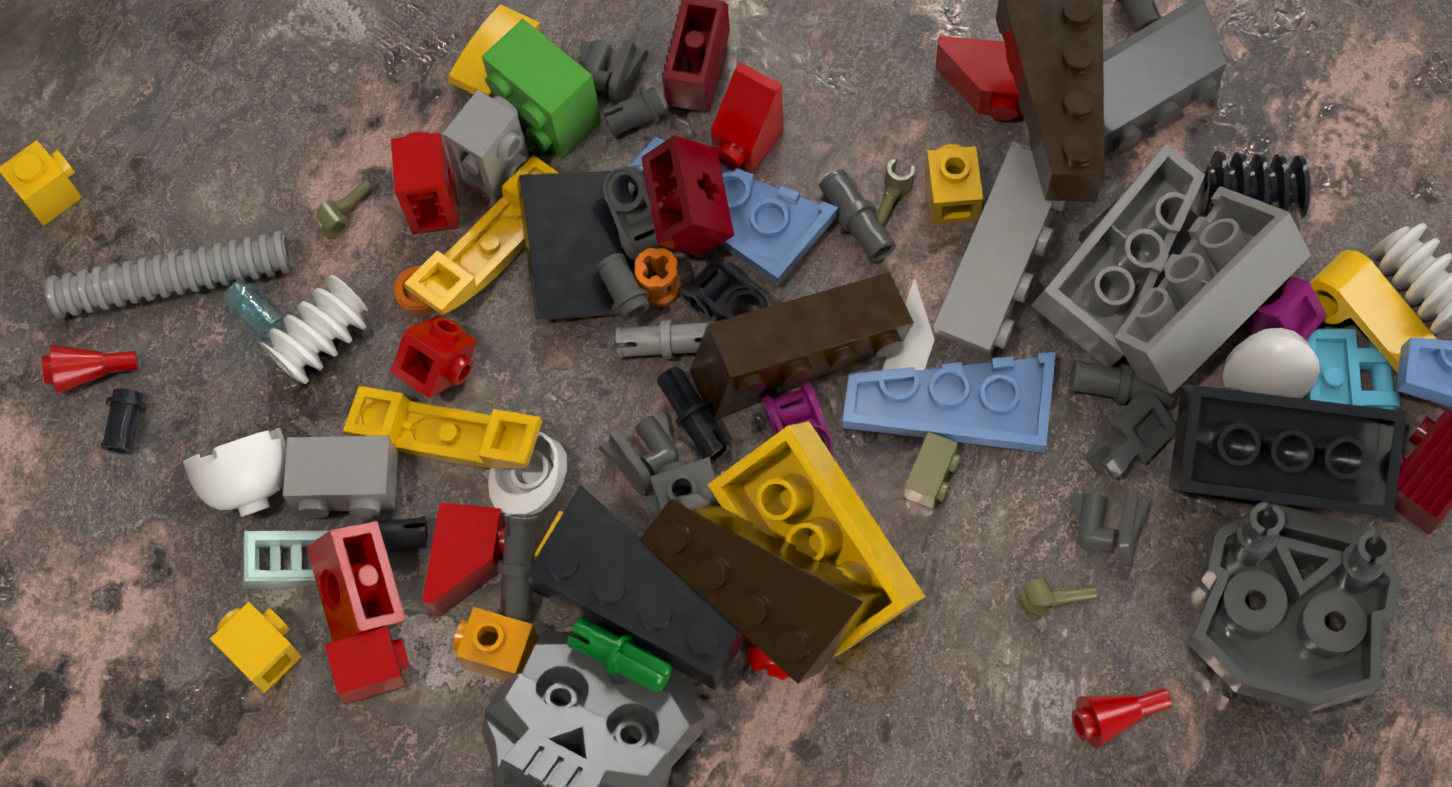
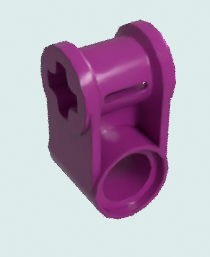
M809 381L801 383L799 390L772 399L768 395L761 398L763 412L773 436L788 425L810 422L833 456L832 437L825 424L816 393Z

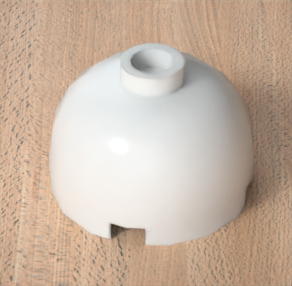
M276 428L270 433L269 430L215 447L211 455L201 458L200 454H197L183 461L189 481L202 501L220 511L238 508L240 516L244 517L269 508L270 504L267 498L281 490L284 486L286 442L281 429Z

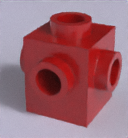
M437 315L418 325H412L404 332L390 373L430 398L453 385L458 386L466 380L473 368V360L470 358L477 340L462 331L456 322Z

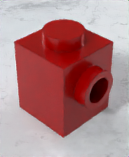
M387 626L324 644L336 690L344 705L406 686L402 671L411 668L403 639L393 640Z

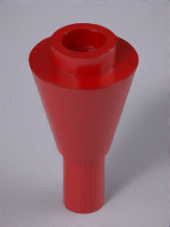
M51 345L50 355H43L41 358L45 385L54 384L57 394L104 377L106 373L138 370L136 350L103 354L102 351Z
M1165 688L1138 696H1080L1076 702V709L1072 711V723L1077 736L1082 741L1087 740L1093 748L1097 749L1140 721L1142 717L1171 708L1172 702Z

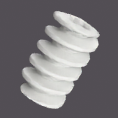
M1423 222L1411 228L1405 226L1388 235L1370 251L1368 258L1370 260L1382 259L1378 269L1383 275L1396 273L1391 285L1396 290L1409 288L1404 300L1409 306L1422 303L1417 315L1422 321L1436 318L1432 323L1430 331L1432 334H1437L1452 325V272L1447 273L1445 270L1452 260V254L1448 253L1437 258L1432 255L1440 244V240L1434 238L1424 243L1419 240L1427 228V225Z
M332 274L326 280L331 293L322 288H316L312 293L317 307L302 301L298 305L302 320L292 315H287L283 319L288 334L275 328L268 333L273 348L259 342L264 351L283 371L304 384L309 382L303 368L306 364L319 371L324 368L318 356L320 351L333 357L338 355L332 341L335 337L348 344L352 341L347 329L349 324L361 330L367 327L361 315L364 310L368 312L367 307L351 288Z

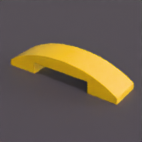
M533 155L502 185L503 197L444 255L437 250L404 283L405 289L441 315L454 310L476 295L495 279L526 247L517 185L519 176L559 172Z
M359 386L343 432L348 436H389L397 451L427 459L483 468L520 469L528 468L543 420L538 416L493 409L492 414L487 415L412 402L403 393Z

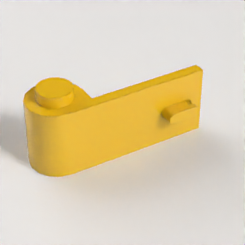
M1345 250L1340 252L1310 281L1316 296L1327 314L1322 322L1337 324L1351 317L1397 373L1399 370L1401 346L1411 337L1437 339L1376 265L1367 256L1358 251Z

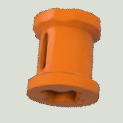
M647 248L641 252L635 259L634 273L640 288L647 289L650 294L647 299L648 303L653 307L670 305L679 296L678 288L681 286L680 278L677 274V259L672 252L665 248Z

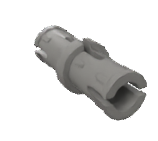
M661 320L658 326L616 327V343H620V347L616 348L618 358L662 355L663 359H674L675 354L697 352L707 324L714 323L716 320L688 324H673L672 320Z

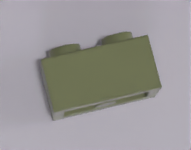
M928 431L904 487L903 498L932 509L937 499L943 501L949 483L945 482L948 472H955L961 455L956 454L957 442Z

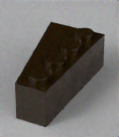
M999 0L995 19L999 34L1003 36L1006 47L1005 56L1010 73H1013L1018 91L1021 115L1025 117L1030 135L1029 143L1044 199L1048 201L1096 202L1105 177L1103 0Z
M890 272L707 324L690 372L703 402L709 401L712 405L710 412L714 416L715 421L761 403V398L768 395L770 398L801 387V383L806 381L811 383L875 356L886 357L897 352L903 346V342L914 321Z
M696 493L670 499L640 539L797 684L821 672L883 595V592L868 584L862 585L843 575V571L826 562L820 563L796 550V546L779 537L774 538L754 528L753 523Z

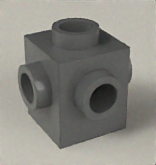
M709 457L689 464L686 461L672 462L660 468L658 474L650 476L654 494L645 496V500L652 521L656 519L670 499L693 493L721 506L707 485L716 478Z

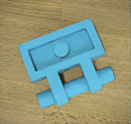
M1316 329L1306 340L1319 359L1320 367L1316 385L1305 395L1306 399L1401 411L1400 394L1394 391L1392 370L1394 368L1369 339V348L1357 347L1356 329ZM1360 370L1371 372L1373 391H1362Z

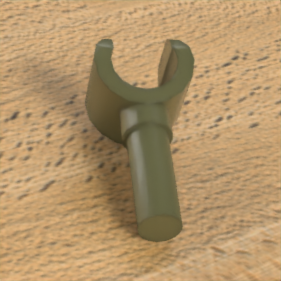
M893 158L887 163L884 180L886 191L875 215L882 226H884L898 197L909 193L913 186L915 165L911 166L908 175L897 176L894 174L897 158Z
M364 180L337 203L330 200L319 205L317 209L318 226L328 239L337 238L348 229L350 223L344 214L351 210V207L373 189L368 181Z
M1041 577L1024 584L1023 590L1019 592V596L1026 610L1030 614L1037 616L1053 609L1056 605L1096 600L1097 593L1095 587L1061 589L1051 592L1045 578Z

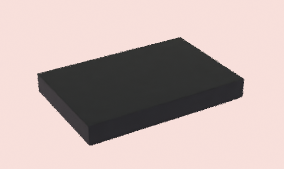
M611 171L525 174L519 176L517 185L535 320L620 315L614 313L612 309L614 301L602 278L595 270V266L600 261L616 253H623L629 266L628 256L621 245L619 231L603 193L604 180Z

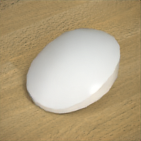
M1270 328L1249 336L1232 350L1226 359L1222 377L1225 387H1233L1246 392L1303 398L1316 385L1320 373L1319 359L1306 340L1295 331L1284 328Z
M539 432L528 468L490 469L488 489L489 497L494 507L501 508L503 516L505 514L534 515L541 512L554 500L562 488L567 472V453L559 442Z

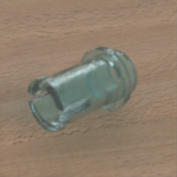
M240 280L234 283L223 296L226 311L230 315H238L258 335L262 342H267L270 340L268 333L271 329L264 323V320L270 326H274L281 331L284 327V318L258 295L259 289L254 283L247 284L244 280Z

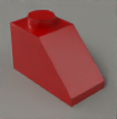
M949 36L938 37L935 68L978 114L990 115L998 120L1025 118L1021 115L1018 103L1019 95L1013 73H1010L1004 42Z
M740 62L734 70L712 125L711 140L712 147L717 148L721 163L731 169H739L740 167L754 174L784 131L782 84Z
M439 502L422 603L431 616H443L499 574L497 573V562L502 560L505 534V521L501 508Z

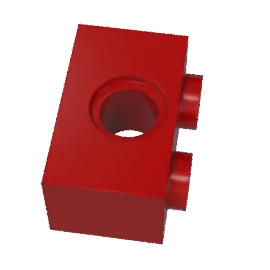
M378 521L330 530L306 547L333 642L384 626L391 630L406 621Z

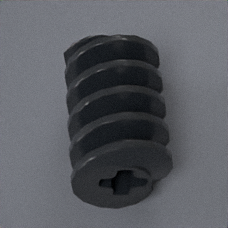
M1215 151L1209 164L1206 165L1202 185V211L1207 213L1212 203L1211 198L1219 186L1272 205L1273 202L1278 203L1280 209L1288 212L1292 204H1298L1301 218H1305L1308 212L1311 178L1307 161L1303 155L1294 156L1288 167L1287 160L1283 154L1274 155L1268 166L1263 153L1254 154L1248 165L1243 152L1234 153L1228 164L1225 153L1223 151Z

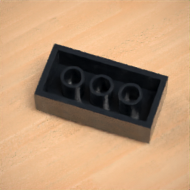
M1182 385L1169 488L1185 492L1393 518L1407 412L1198 385Z

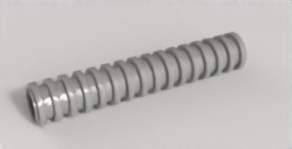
M275 231L273 237L270 238L267 234H260L258 240L254 241L252 237H245L243 243L240 244L237 240H230L228 246L225 247L222 243H215L213 249H208L207 246H200L198 252H193L192 249H184L183 255H178L175 251L169 252L168 258H164L160 254L154 255L153 261H149L144 257L139 258L137 264L129 260L124 261L122 267L115 263L109 264L107 270L99 266L94 267L92 273L83 269L78 271L77 276L68 272L62 275V279L54 275L48 276L45 283V296L51 313L57 319H62L66 317L67 312L72 316H77L81 314L82 309H85L87 313H92L96 311L97 306H100L102 310H107L111 308L112 303H115L117 307L125 306L127 300H130L132 304L140 303L142 297H145L147 301H152L156 299L158 294L163 298L170 297L173 291L178 295L185 294L188 288L193 292H198L203 285H206L208 289H213L218 282H221L223 286H228L233 279H236L238 283H243L248 276H251L253 280H258L263 273H266L268 277L275 276L276 271L279 270L283 274H288L293 266L292 254L286 235L282 231Z

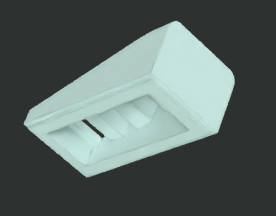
M244 531L243 589H273L317 585L313 570H302V547H307L328 531ZM290 548V570H281V549ZM260 550H269V570H259Z

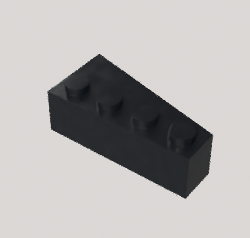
M580 484L526 573L533 592L579 617H587L591 622L619 637L625 634L633 637L634 645L665 660L674 669L716 691L742 645L741 632Z

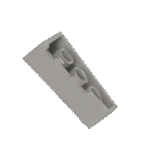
M1165 143L1031 306L1103 365L1111 367L1124 354L1115 341L1114 336L1146 290L1153 288L1158 275L1162 272V267L1169 257L1170 248L1177 233L1181 230L1205 174Z
M1011 144L933 326L935 336L991 358L996 346L1002 349L1005 348L1015 321L1009 319V316L1016 301L1024 303L1034 279V275L1030 274L1029 271L1036 256H1044L1054 229L1049 228L1056 211L1062 212L1067 202L1044 199L1032 151Z
M1219 186L1211 198L1214 204L1211 212L1207 217H1198L1188 230L1192 238L1180 255L1172 254L1162 267L1165 272L1164 279L1158 287L1146 290L1114 336L1115 341L1139 379L1169 394H1173L1311 256L1290 212Z

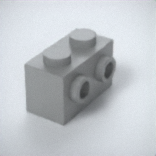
M478 89L442 133L457 178L495 202L502 195V185L529 160L524 140L525 136L521 130L516 108L504 98L495 96L492 99Z
M389 436L287 437L283 497L294 512L309 518L326 517L329 515V511H349L354 516L373 517L374 515H379L380 510H395L398 451Z

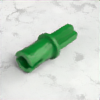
M581 617L571 630L579 634L577 638L572 635L568 636L567 646L569 648L577 650L605 665L606 672L610 675L620 673L654 692L662 691L671 677L672 666L670 663L634 645L633 637L627 634L619 637L591 622L587 617Z

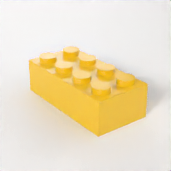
M810 422L786 426L707 484L721 507L753 523L754 528L774 538L779 537L796 546V550L820 563L826 562L843 571V575L862 585L868 584L883 592V595L832 658L845 652L926 597Z

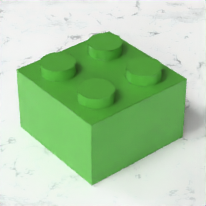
M523 18L481 56L487 74L485 82L492 91L493 98L500 96L516 108L520 125L526 129L525 133L530 141L541 151L546 152L550 149L560 159H563L602 122L592 74Z

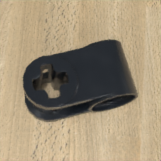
M711 254L706 259L707 266L690 284L683 283L678 288V293L687 306L700 317L709 321L716 320L718 322L735 317L744 311H756L768 307L766 295L762 290L745 279L731 264L716 254Z

